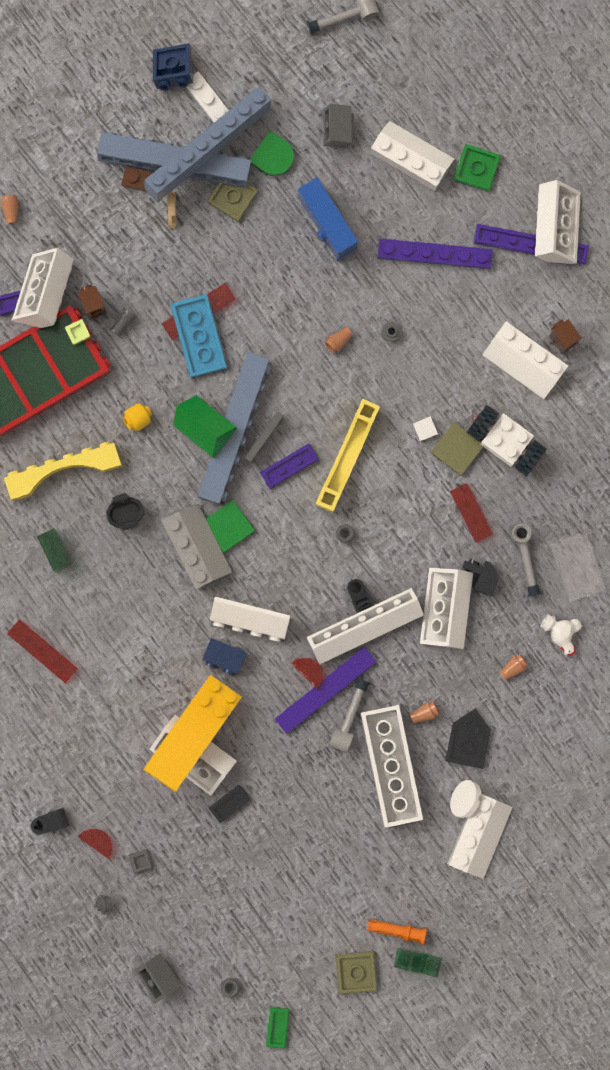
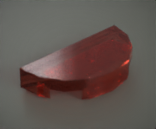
M297 658L292 661L291 664L319 690L324 676L318 662L312 658Z
M88 829L78 836L103 856L110 859L113 852V844L106 832L100 829Z

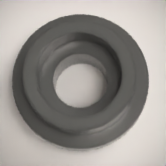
M393 322L385 324L382 329V336L390 342L396 341L401 335L399 325ZM391 328L395 330L393 335L388 333V330Z
M343 524L337 528L336 537L341 543H350L355 537V531L352 526ZM345 530L349 532V536L346 538L342 536V532Z
M99 895V899L96 900L97 911H101V914H106V912L110 911L108 896Z
M227 978L221 984V992L226 997H235L240 992V984L234 978ZM228 984L234 985L233 991L227 989Z

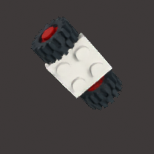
M486 405L472 422L473 424L467 433L479 441L488 430L489 433L480 445L510 467L521 455V459L514 468L527 477L541 460L547 448L534 440L526 451L525 448L534 435L504 413L496 424L491 426L499 413Z

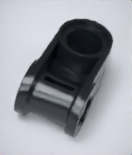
M354 579L347 584V592L356 613L374 606V602L361 580ZM353 582L360 584V592L353 593L350 586Z
M64 807L39 816L31 823L32 831L38 835L70 826ZM38 820H40L41 823H45L43 831H40L39 828H35V825L38 824Z

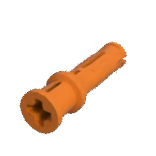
M369 918L367 931L403 938L404 942L409 940L424 945L427 928L418 929L411 927L409 924L400 926Z

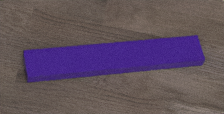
M477 224L473 243L535 255L536 235ZM578 243V264H586L589 245Z
M363 647L277 716L275 721L287 734L376 662L375 659Z

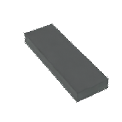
M276 412L245 456V461L252 464L283 420L284 415Z

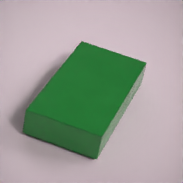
M270 1007L266 1047L285 1049L290 1009Z

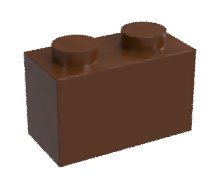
M87 285L81 288L78 294L89 320L107 314L97 287Z
M569 319L565 322L560 320L554 324L549 335L561 354L578 344L582 338Z

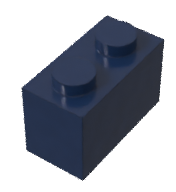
M211 638L202 660L206 661V666L214 669L217 666L224 668V673L234 676V673L239 674L247 652Z

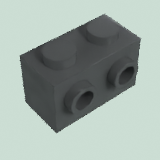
M329 104L323 109L324 146L346 148L352 143L354 138V132L352 131L354 115L351 113V106Z
M160 953L135 969V972L155 1003L166 998L181 987L176 976Z

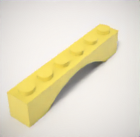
M362 399L315 506L331 513L334 512L380 406Z
M110 441L104 442L99 445L100 448L93 450L92 447L81 450V454L74 455V453L64 455L62 460L56 461L51 459L45 461L43 466L32 465L26 467L27 471L19 473V470L8 473V477L4 479L10 499L16 501L31 496L46 478L64 469L86 467L101 472H108L122 467L115 443L111 444Z

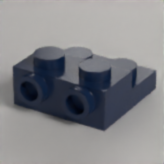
M189 43L153 49V82L157 89L167 91L173 86L185 88L188 84L193 83L194 68L191 64L192 48Z

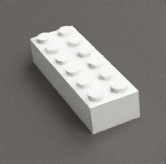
M399 705L360 713L384 827L423 820Z

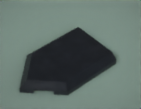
M476 708L452 724L445 761L483 769L491 731Z

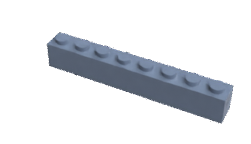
M258 86L144 180L145 190L158 203L271 109L270 97Z
M113 132L101 133L97 157L98 161L156 171L185 146L177 147L167 142L161 144L151 139L140 140L129 135L123 137ZM218 153L188 178L216 183L222 182L226 185L247 188L251 160L243 156L232 157L226 153Z
M247 352L225 416L237 429L216 457H211L198 494L200 499L218 505L221 504V501H226L228 495L226 487L228 483H232L235 474L232 472L233 466H237L241 457L238 454L240 447L244 448L247 437L244 436L246 429L250 430L253 419L250 418L252 411L256 412L259 405L257 400L258 394L263 393L266 384L263 382L264 376L269 375L272 365H269L268 358Z

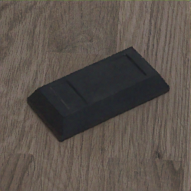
M237 785L210 806L209 810L221 823L251 799L241 786Z

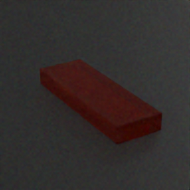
M465 483L451 490L450 494L475 543L492 535L493 533L468 484Z

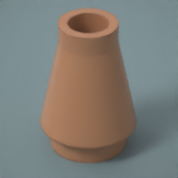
M17 195L2 196L0 204L6 223H17L19 204Z
M345 327L328 336L324 342L325 346L333 354L339 352L353 336V333L348 327Z
M518 654L517 656L514 655L499 672L505 680H508L526 671L525 668L529 665Z
M428 701L410 713L414 724L436 719L440 715L434 701Z

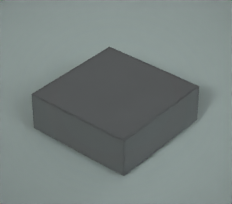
M147 849L128 855L134 874L153 868Z

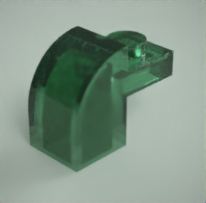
M398 948L394 967L409 972H419L432 977H438L442 958L422 951Z

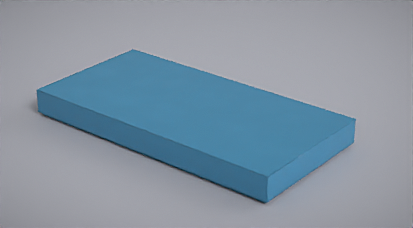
M207 294L171 303V310L190 378L227 368Z

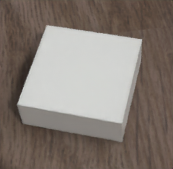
M431 416L413 423L420 442L438 435Z

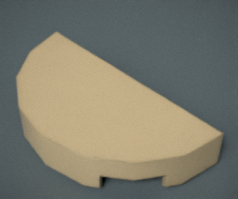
M171 191L168 194L169 229H176L175 191Z

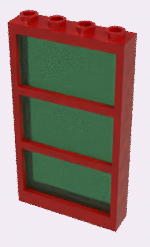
M71 305L57 313L54 325L43 328L33 326L0 346V437L110 374L108 368L111 365L106 357L102 358L99 354L101 348L96 340L92 342L88 338L73 345L65 327L82 318L77 308L73 310ZM85 324L89 334L91 335L92 333L90 329L88 328L87 324Z

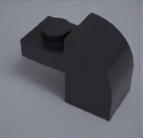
M465 560L461 569L478 575L473 590L492 597L498 583V574L495 567L488 561H485L481 567L479 566L480 563L475 560Z

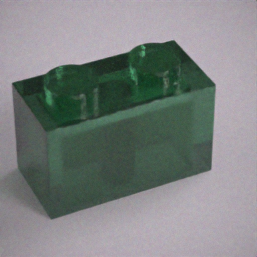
M55 528L37 536L55 573L73 564Z

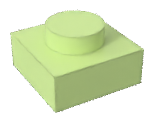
M82 319L65 327L73 345L91 338Z

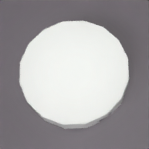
M465 780L455 788L451 797L450 808L456 817L462 819L464 817L469 818L479 807L480 801L478 799L479 795L481 796V789L476 782Z

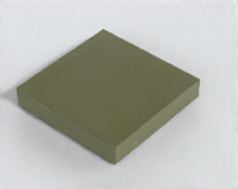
M219 182L207 203L239 223L259 190L247 183V188Z
M454 422L431 451V454L461 476L483 446L480 445V441H477Z
M374 951L335 954L339 994L377 991Z

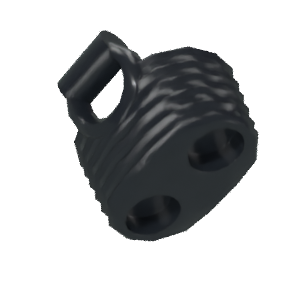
M124 493L112 497L106 515L111 525L124 531L137 527L138 522L144 515V510L139 500Z

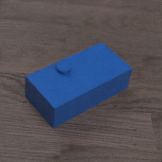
M318 177L298 189V199L317 227L318 237L322 242L325 241L337 261L355 251L358 241Z

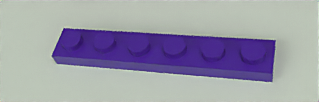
M379 238L377 259L491 269L493 249Z

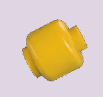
M137 403L124 411L123 421L129 430L137 432L151 423L150 416H152V412L147 405L143 406Z

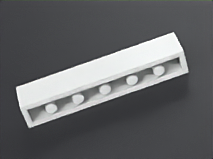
M412 588L314 633L308 636L307 639L318 663L321 664L409 623L424 614Z

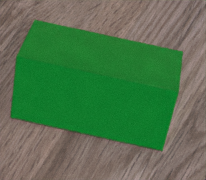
M197 395L178 404L176 407L173 426L212 458L216 457L237 429V427Z

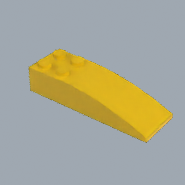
M210 675L143 770L176 792L242 696Z

